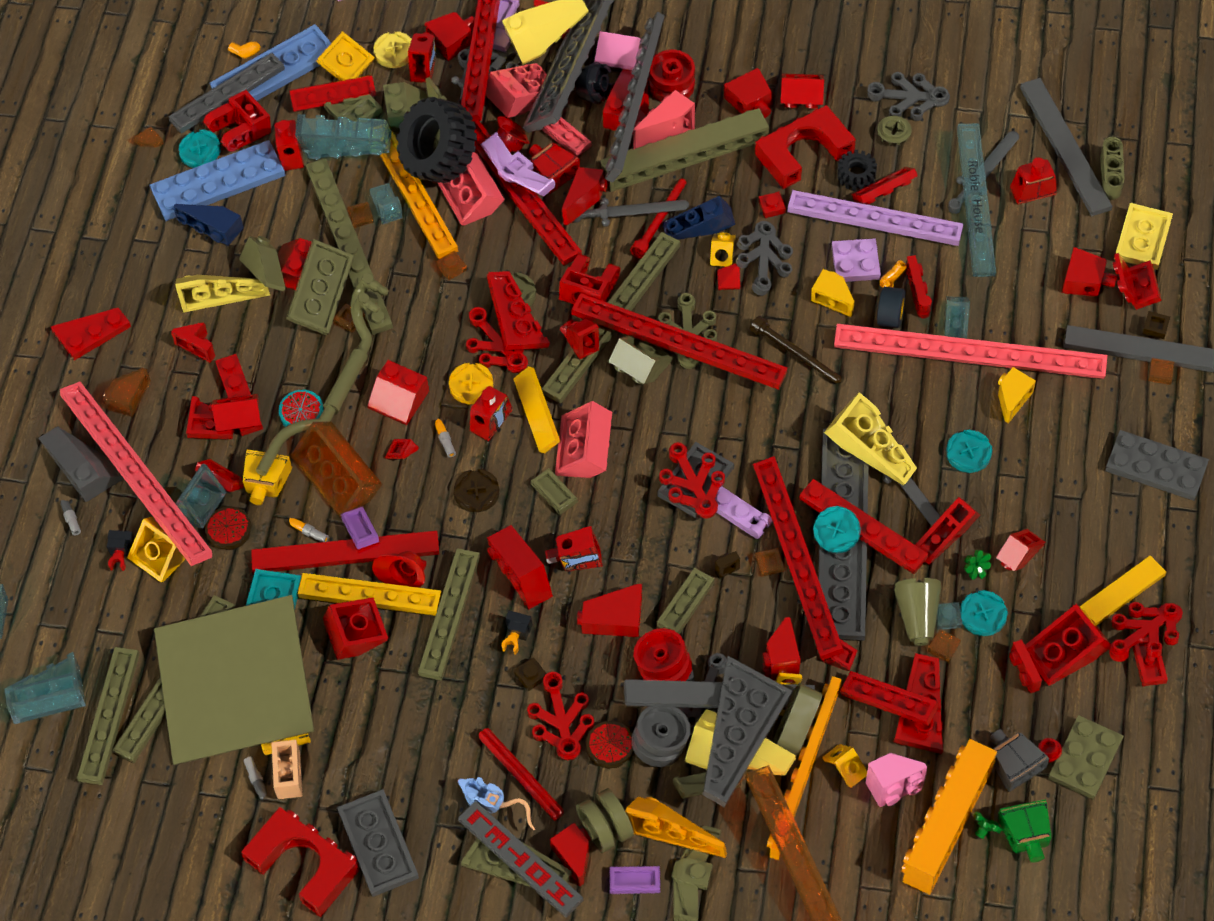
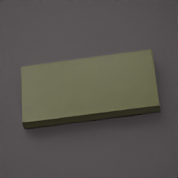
M313 239L286 320L327 336L330 332L354 255Z

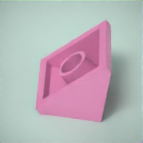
M600 31L595 62L607 64L611 67L633 70L638 62L636 55L639 49L642 48L640 44L641 38Z

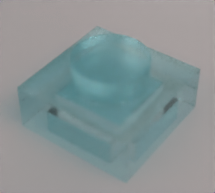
M959 602L939 604L936 620L938 630L962 627Z

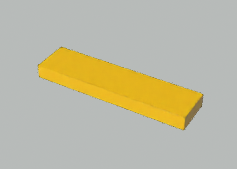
M528 366L513 380L538 450L545 454L558 444L560 439L534 368Z
M1150 555L1080 607L1085 610L1097 626L1166 575V571Z

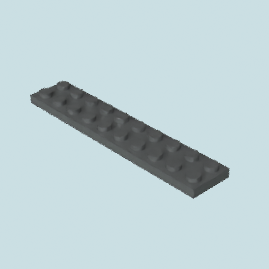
M583 0L589 12L576 25L568 29L523 126L527 133L541 130L543 127L555 124L560 120L561 112L568 103L570 92L575 87V81L582 72L581 68L588 59L590 48L594 45L595 37L601 30V24L608 15L607 11L614 0Z
M823 429L821 484L868 514L869 464L842 449L824 433L826 429ZM860 539L853 548L838 554L828 552L819 546L818 579L839 638L844 640L865 641L867 543Z

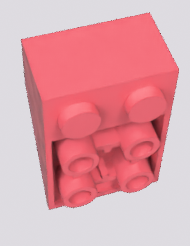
M537 63L492 71L488 76L485 95L507 118L523 115L532 109L547 73Z
M676 90L670 96H666L659 106L650 110L647 117L635 124L633 130L634 149L645 146L648 143L663 140L669 136H676L688 130H694L695 103Z

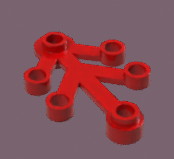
M481 307L471 309L469 312L470 323L475 327H480L492 342L470 338L466 342L467 351L469 353H477L479 350L502 352L505 357L491 356L489 353L481 354L479 356V364L486 368L492 365L506 366L512 373H521L528 366V359L523 354L524 349L515 350L514 352L512 350H505L502 336L500 337L487 322L485 309Z
M680 442L672 444L669 448V458L672 462L679 463L686 479L674 476L670 469L660 471L659 480L662 484L677 486L669 490V500L672 503H681L695 508L696 513L702 518H711L717 513L718 503L715 498L720 487L725 483V474L721 471H715L711 475L712 484L707 494H705L702 488L710 469L715 466V455L712 453L703 454L702 466L696 477L687 459V447ZM711 459L712 462H706L705 460ZM669 475L670 477L665 479L662 476ZM720 477L722 480L716 481L714 478ZM680 488L693 492L696 498L683 495ZM677 493L679 496L673 497L672 494ZM708 504L710 507L705 508L702 505Z
M1133 602L1129 605V615L1131 617L1140 618L1141 616L1155 618L1153 620L1127 619L1123 614H1115L1112 617V627L1116 630L1138 629L1126 639L1115 640L1110 645V658L1114 661L1122 662L1128 659L1129 648L1148 635L1147 654L1150 657H1159L1162 653V644L1159 642V627L1163 624H1166L1164 642L1168 645H1176L1179 641V632L1176 630V624L1182 619L1183 611L1180 606L1174 603L1163 604L1160 608L1144 607L1139 602Z
M549 672L543 678L544 689L551 694L556 716L542 709L538 703H531L527 707V713L529 718L533 720L540 719L558 729L561 738L548 732L546 727L541 724L533 727V738L536 741L544 740L555 746L560 758L573 760L578 757L581 751L579 741L586 731L594 727L593 716L584 714L581 716L580 724L572 735H570L569 731L570 725L581 709L588 707L589 697L586 693H578L574 698V703L565 714L560 694L563 686L562 677L557 672ZM555 682L557 686L550 687L549 684ZM583 698L586 702L581 704L578 700ZM532 709L539 710V712L536 714H533L530 711ZM590 720L591 723L589 725H584L583 721ZM538 730H542L544 732L542 735L535 734ZM566 747L573 748L570 752H566L564 749Z

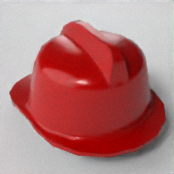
M503 116L497 117L499 125L498 136L510 153L511 151L518 152L525 144H530L526 133L517 123Z
M405 551L398 555H381L373 561L372 569L375 576L386 584L419 588L425 583L424 569L426 561L422 560L416 553Z

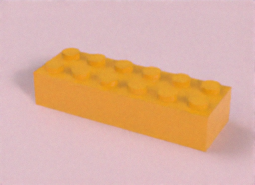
M969 739L966 746L961 745L956 755L955 765H951L948 770L944 787L940 786L935 797L936 802L933 807L930 806L925 816L923 828L920 827L914 838L915 843L912 849H908L904 857V864L901 872L904 873V883L926 894H931L993 770L997 751L972 739Z

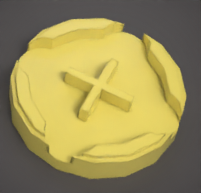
M402 32L383 34L374 43L376 61L387 68L405 66L409 63L408 49L412 38Z

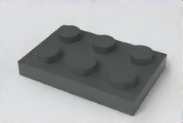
M695 442L687 452V459L696 477L702 466L703 454L712 453L716 458L715 466L710 469L702 487L705 494H707L712 484V473L721 471L725 474L726 479L734 469V463ZM711 459L705 460L706 462H712ZM678 464L673 471V475L686 479ZM720 477L714 478L716 481L722 480ZM663 484L657 491L658 497L695 518L698 517L695 508L681 503H672L669 500V490L677 486ZM680 488L683 495L696 498L693 492ZM674 493V494H672V496H673V497H678L679 494Z

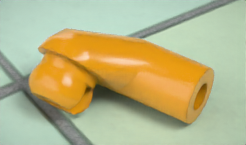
M252 41L242 46L232 42L228 47V51L246 59L258 53L260 45Z
M899 260L880 278V286L882 288L884 286L894 287V282L905 271L907 265Z

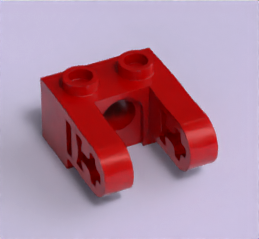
M247 90L229 98L228 103L209 112L203 121L211 132H216L235 122L239 125L226 132L221 139V143L230 152L271 133L270 115Z
M578 254L560 280L559 300L575 304L580 293L606 302L618 281L621 268L609 263L601 277H593L586 274L590 264V257Z

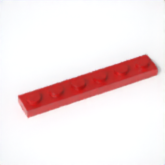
M815 479L799 495L801 501L819 513L833 506H841L852 511L860 522L861 533L859 539L912 574H915L928 558L927 552Z

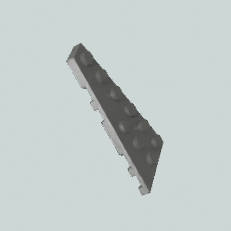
M729 656L725 665L702 794L723 807L726 806L792 693V690Z

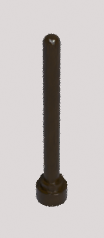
M759 315L752 322L750 331L756 335H766L834 383L838 384L842 381L841 376L771 329L768 321Z

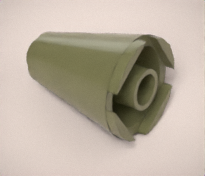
M911 578L895 583L894 592L909 641L914 642L915 646H926L934 638L942 589L940 580L924 578V582H916V578Z

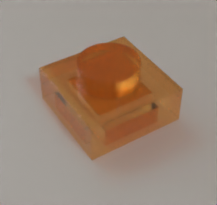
M455 251L436 261L437 267L448 281L467 271L466 264Z

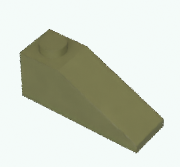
M249 236L239 260L265 287L284 291L286 287L276 249L270 244V240L263 236H258V238Z

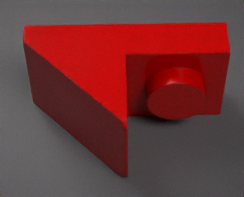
M201 322L183 326L171 331L175 345L210 363L216 357L213 344L205 338L208 334L205 323Z

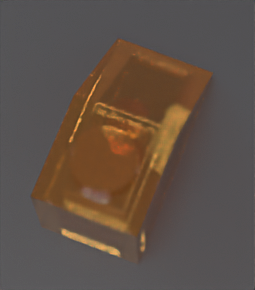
M141 368L112 381L103 394L108 410L133 417L151 382L147 369Z

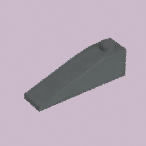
M59 426L39 437L40 442L85 502H88L124 479L109 458Z

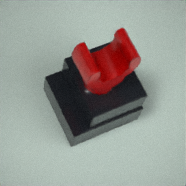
M109 530L107 549L113 557L109 559L108 566L110 570H113L114 564L119 562L121 570L124 571L126 568L124 556H128L129 548L132 547L135 537L132 531Z

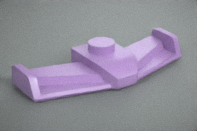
M497 132L481 144L498 169V175L505 181L516 182L541 196H545L555 187V181L552 178L548 179L532 171L533 163L519 151L512 156Z

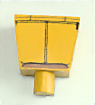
M247 449L243 484L245 491L251 494V503L262 505L265 496L278 497L292 470L289 456L277 454L266 476H262L256 472V468L265 452Z

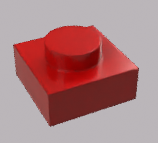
M780 192L759 196L758 202L764 218L786 213Z

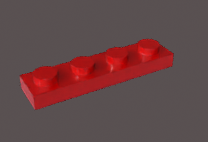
M372 75L289 90L293 111L324 106L326 102H331V104L344 102L343 99L358 98L368 94L372 97L376 96Z
M237 354L215 360L228 398L251 395ZM261 423L258 426L239 428L241 436L263 430V426Z
M850 671L840 690L842 696L929 726L939 707L936 700Z

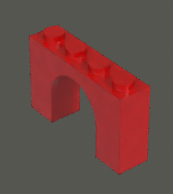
M827 105L813 110L802 118H797L793 123L780 127L775 132L763 136L755 142L756 157L782 189L801 180L802 167L788 150L789 146L794 142L804 139L817 141L828 150L836 161L842 159L843 154L847 156L848 151L854 153L856 139Z
M279 807L241 851L246 863L264 875L286 850L293 847H307L314 850L320 856L319 868L298 895L303 905L321 917L359 872L357 859L350 852L345 851L343 853L337 848L338 845L329 837L324 839L318 835V830L311 824L307 823L305 825L300 822V818L296 813L291 810L285 811Z

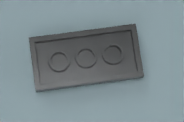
M1120 430L1105 471L1195 501L1209 459Z
M383 789L337 807L372 897L419 879Z

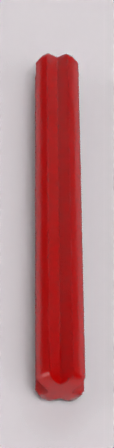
M484 728L478 735L486 747L553 820L556 821L564 814L563 808L489 728Z

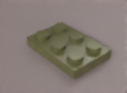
M1078 715L1062 748V754L1056 760L1048 779L1094 800L1124 735Z

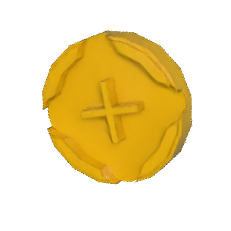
M464 363L456 367L449 377L450 393L454 399L464 404H474L483 390L488 386L494 387L491 372L488 368L478 363Z

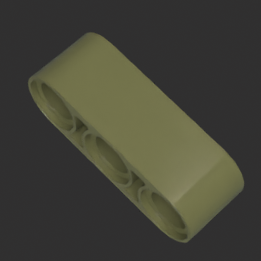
M1108 137L1103 142L1100 155L1101 187L1109 200H1116L1121 196L1125 180L1123 144L1117 137Z
M798 683L793 690L772 742L797 756L821 702L822 693Z

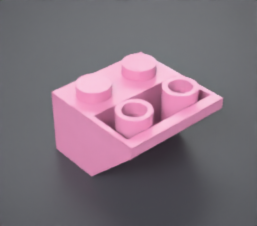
M889 753L868 764L866 785L879 807L884 805L892 806L900 801L901 797L908 794L912 796L922 790L927 766L923 762Z

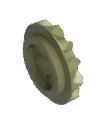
M888 116L878 124V136L881 137L882 142L887 141L889 145L892 143L900 145L901 142H907L911 136V125L903 117ZM897 126V132L892 135L891 131Z

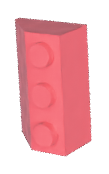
M474 152L471 156L473 158L471 163L466 165L467 169L462 174L459 173V177L447 183H438L460 224L464 226L493 214L505 200L479 154Z
M591 401L561 416L560 442L558 443L555 475L592 478L606 471L612 412Z

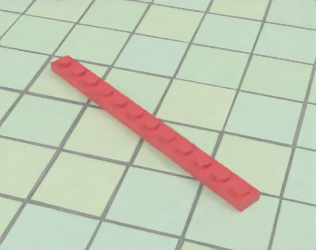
M837 324L834 348L1005 368L1014 367L1022 370L1105 379L1107 355L844 324Z
M77 382L61 388L60 396L187 562L193 566L212 558V550L83 384Z

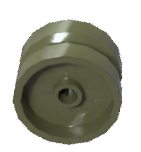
M609 788L595 794V803L590 799H586L576 805L578 816L585 831L601 853L614 847V838L623 842L634 836L632 825L625 810Z

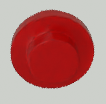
M1052 738L1043 739L1038 745V748L1049 758L1048 762L1057 760L1062 754L1061 744Z

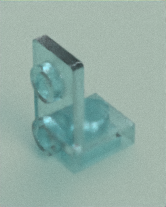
M389 183L369 190L382 224L403 218L401 203L398 196H394Z

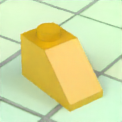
M823 269L812 287L811 301L852 317L854 300L844 277L836 272Z
M1012 367L1008 374L1003 373L998 381L1000 385L998 396L1004 421L1008 424L1033 394L1036 380Z

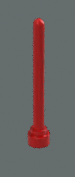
M684 178L678 180L666 201H675L686 185ZM658 212L643 237L634 241L630 247V252L634 257L641 259L648 251L650 240L668 212Z

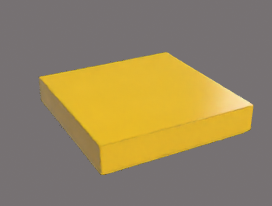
M342 31L318 57L316 62L340 81L359 77L374 61L375 57Z

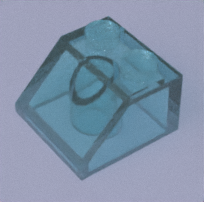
M202 464L175 504L192 526L203 528L227 492L208 466Z

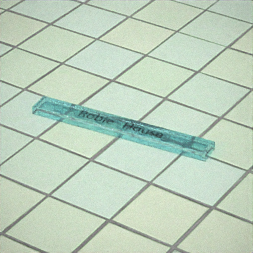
M979 123L958 124L957 134L973 277L995 276L996 265Z

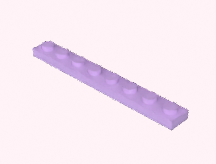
M792 190L788 205L789 213L959 246L963 223Z

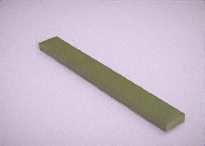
M214 595L200 617L235 609V605ZM161 676L112 750L114 754L132 763L136 762L166 715Z

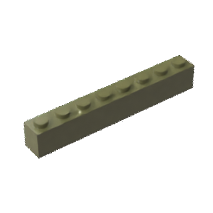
M758 108L734 117H727L715 123H709L694 130H688L676 136H669L663 140L648 143L636 149H630L627 152L622 172L613 183L607 180V186L610 192L755 145L759 138L769 135V126ZM611 156L601 160V170H604V179L607 174L605 166Z

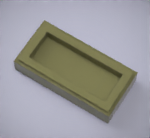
M550 468L531 480V485L559 515L578 503V498Z

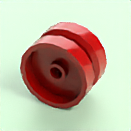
M671 49L664 50L653 57L649 71V88L655 99L662 102L666 96H670L675 90L688 99L693 94L695 88V65L693 59L688 54L680 50Z
M667 628L654 629L645 633L634 647L633 658L643 680L686 681L692 671V660L681 635L676 631Z

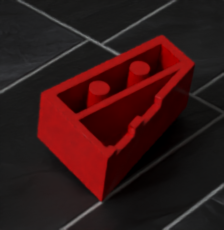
M512 525L487 537L490 546L487 548L490 557L493 561L496 560L501 571L503 574H506L528 609L553 597L544 564Z

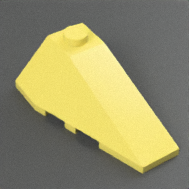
M557 0L520 11L502 20L507 36L524 65L542 56L551 44L556 43L564 32L576 25L589 11L583 0Z
M194 275L178 278L175 283L183 313L270 296L269 288L265 287L258 279Z
M859 392L835 417L824 433L842 449L904 486L917 467L903 446L896 442L891 434L893 432L889 426L886 427L879 416L881 413L878 408Z
M706 709L696 723L685 758L686 763L707 769L717 716L716 712ZM765 738L747 769L753 770L757 774L785 776L795 761L796 755Z

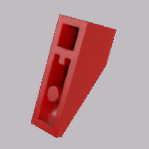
M578 167L562 207L564 225H569L600 200L603 192H606L607 180L604 179V170Z
M958 497L915 544L928 553V558L925 561L928 565L962 536L979 518L980 514L964 499Z

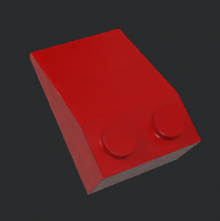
M1075 604L1025 644V647L1038 673L1051 686L1095 661L1110 649L1111 643L1085 610L1078 604Z

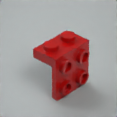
M1120 253L1114 254L1116 261L1113 262V267L1116 274H1119L1120 280H1117L1118 288L1121 293L1124 292L1128 303H1132L1137 310L1162 301L1154 267L1150 260L1129 268Z

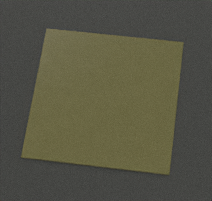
M292 595L154 628L173 765L314 732Z

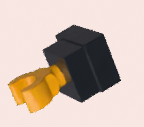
M509 610L506 616L509 635L502 642V650L505 651L506 647L510 644L514 645L513 652L516 655L519 651L518 639L527 640L533 623L531 616Z

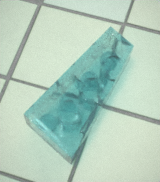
M298 114L295 137L308 159L339 158L341 156L357 157L367 154L380 155L382 153H390L392 131L387 121L383 119L358 118L357 121H352L346 117H338V120H325V116L316 115V119H309L304 114Z

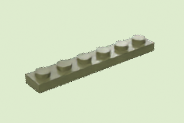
M456 549L418 670V674L421 677L439 681L443 679L479 563L480 553Z
M114 648L77 776L79 782L103 785L140 654L138 650Z

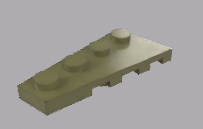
M478 838L461 861V866L530 886ZM523 843L564 881H569L572 871Z

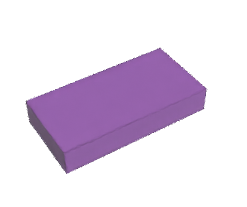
M363 506L341 514L342 521L357 549L379 542V537Z
M660 866L610 867V894L660 893Z

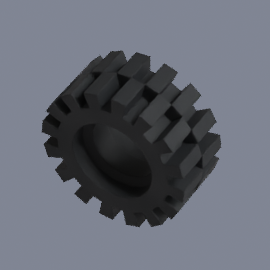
M854 150V154L848 151L847 156L845 154L842 155V159H839L837 171V178L842 186L846 184V189L849 190L852 187V191H856V188L861 190L864 186L867 187L874 183L877 163H875V158L871 159L872 155L870 153L865 155L866 151L862 150L860 154L858 150ZM853 167H860L864 169L865 172L861 174H854L850 172L849 169Z

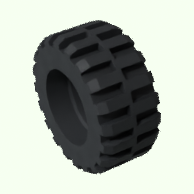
M436 97L424 98L419 100L418 103L413 104L410 107V111L406 112L403 116L404 121L400 122V132L397 134V152L400 153L399 160L401 164H404V169L416 178L437 183H447L460 176L459 173L462 174L467 169L466 165L471 163L473 159L471 157L472 153L476 149V146H474L475 141H477V134L474 132L476 126L474 121H471L473 119L471 114L464 106ZM438 129H440L439 143L436 150L433 151L434 138Z

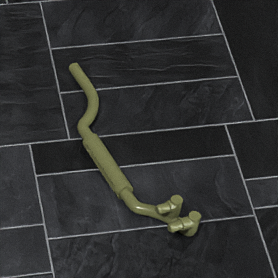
M366 273L363 275L351 299V315L361 342L358 348L352 351L323 405L324 411L318 419L298 421L279 431L271 441L256 468L258 474L266 476L287 439L300 432L321 430L331 422L335 414L339 413L352 385L368 359L367 353L372 344V335L364 321L363 310L365 308L377 313L380 306L371 301L366 292L370 289L383 296H386L389 292V289L374 280L371 274Z

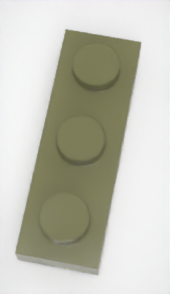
M694 568L658 619L657 626L674 630L680 634L713 586L715 579Z

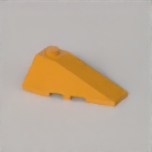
M637 797L625 810L635 835L723 858L727 856L724 842L655 798Z

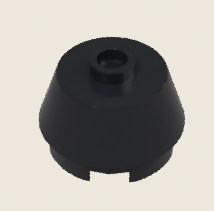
M594 62L582 67V72L575 81L577 95L579 98L594 104L604 102L605 99H608L613 89V83H609L608 73H611L609 66Z

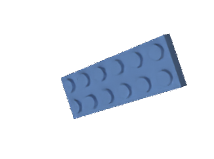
M315 24L210 82L211 89L217 87L268 54L273 53L284 64L285 70L249 92L258 101L320 66L316 61L329 47L331 42Z
M268 140L150 184V188L165 221L176 217L174 204L209 205L285 176V171Z

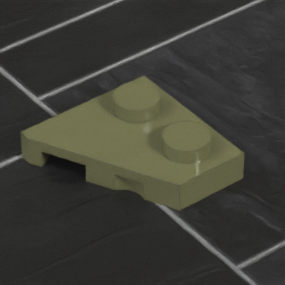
M370 94L359 96L358 98L343 99L344 103L331 105V102H326L324 104L325 110L348 134L383 112L382 107Z

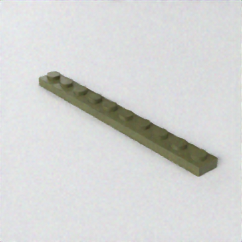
M326 158L305 164L337 248L354 255L348 275L355 290L364 274L369 273L372 276L373 274ZM368 289L366 294L371 301L380 306L377 313L365 308L363 310L372 335L393 329L392 321L381 294Z
M661 232L608 303L632 311L679 249L680 241ZM597 324L599 327V351L579 360L572 349L542 388L543 394L561 404L616 331Z

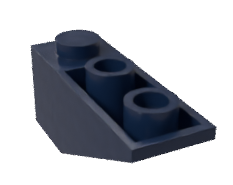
M720 196L663 222L665 234L677 240L717 234L735 225L731 207Z
M174 204L173 206L176 219L180 223L190 225L198 233L210 236L217 243L229 246L244 229L241 215L224 206Z

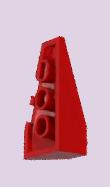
M623 69L611 90L603 110V128L616 131L621 122L618 120L620 114L625 109L623 102L627 94H629L627 87L634 76L631 74L632 70ZM648 78L635 124L642 121L649 113Z

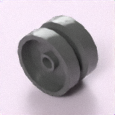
M648 706L643 710L632 734V748L636 756L644 763L655 767H665L674 764L680 759L690 736V724L686 715L676 707Z

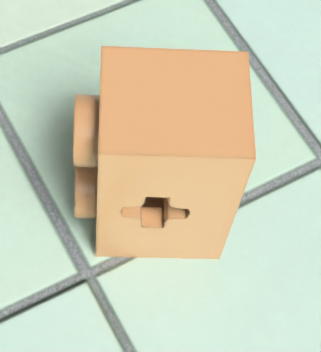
M297 741L272 742L273 781L277 798L302 797L301 761Z

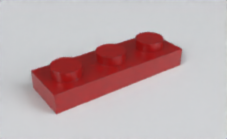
M904 167L851 194L854 202L868 205L873 203L876 197L888 195L894 191V188L910 184L912 182L911 179L918 176L916 169Z

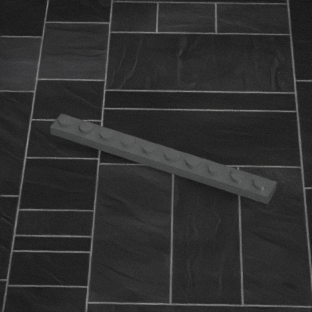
M659 12L653 18L649 17L644 26L646 32L640 41L642 48L639 49L636 55L638 62L631 73L634 76L627 87L629 94H627L623 102L625 109L620 114L618 121L621 123L614 134L616 141L610 149L612 156L605 166L607 170L605 179L612 183L622 172L665 16Z

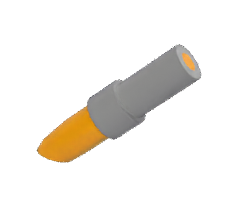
M437 419L435 427L438 432V438L447 456L453 457L456 455L449 432H447L443 422Z
M295 518L289 519L290 525L301 531L302 534L320 542L328 541L329 536L315 529L314 526Z

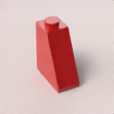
M635 584L584 601L583 610H578L577 625L582 626V634L639 637L642 584Z

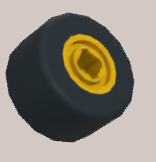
M886 286L882 288L877 312L878 326L900 327L905 304L904 289Z

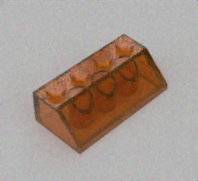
M312 422L290 455L340 518H342V513L357 509L370 502L382 486L380 480L332 422Z

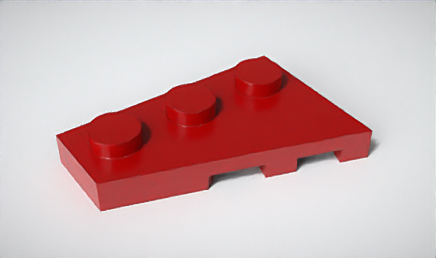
M118 307L50 327L75 361L129 329L131 324Z

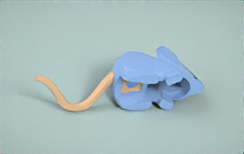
M480 777L477 779L458 780V784L467 802L472 805L476 801L491 814L497 812L500 808H505L515 803H522L526 809L528 824L535 830L531 823L530 806L525 800L516 798L503 802V791L494 784L484 783Z

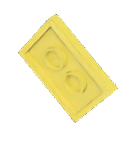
M1130 203L1116 253H1120L1125 262L1136 265L1150 260L1154 269L1158 270L1173 213Z

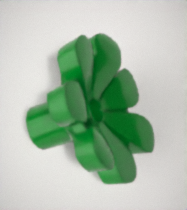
M976 550L974 556H966L964 571L969 573V577L972 580H975L977 576L981 579L986 576L984 569L988 570L991 567V563L988 562L991 559V554L983 553L982 550Z
M974 812L973 817L979 825L975 833L978 837L984 839L988 831L1000 833L1003 830L998 826V822L994 820L988 821L981 813Z

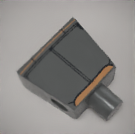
M1000 729L990 736L991 741L996 746L993 750L997 751L994 768L1008 792H1011L1046 769L1049 758L1022 733H1017L1008 738Z

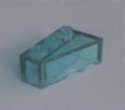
M73 652L66 655L67 659L56 665L51 663L46 666L47 669L35 676L31 674L5 688L7 709L14 724L86 706L80 667Z

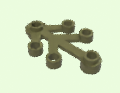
M683 293L678 298V309L683 315V329L672 321L670 313L662 312L658 316V321L696 335H700L706 328L716 323L715 312L706 311L703 314V319L692 328L691 312L695 309V298L690 293ZM708 329L704 332V338L716 342L717 332L713 329ZM676 353L679 364L685 369H693L700 362Z

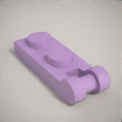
M720 487L715 498L718 503L717 513L752 537L759 539L765 527L768 528L773 523L772 518L766 513H761L724 487ZM753 520L757 521V524L751 523L753 522Z

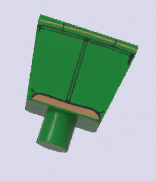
M1046 799L1000 809L997 819L1012 850L1015 853L1027 851L1029 860L1033 863L1043 860L1045 857L1042 848L1049 846L1051 840Z

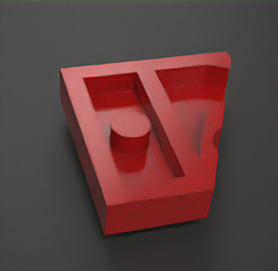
M192 396L186 431L187 438L233 439L234 429L216 431L212 404L207 405L201 402L198 397Z

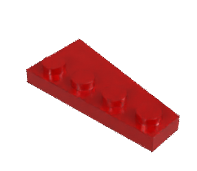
M510 271L488 272L487 281L505 350L548 348L550 342L547 337L543 336L539 322L535 321L531 315V308L522 299V292Z
M915 653L907 691L936 700L939 707L929 726L900 716L894 743L942 754L939 658Z

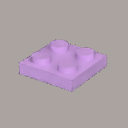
M876 239L832 241L834 269L837 274L844 277L845 282L880 280L881 273Z

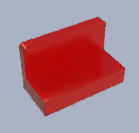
M258 394L212 401L211 406L216 431L258 426L261 424Z

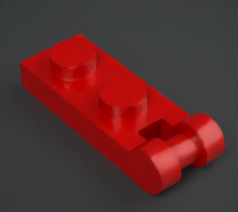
M916 255L907 256V268L905 270L918 317L925 319L930 315L932 299L927 296L926 281L923 282L921 278L923 276L921 263L918 264Z

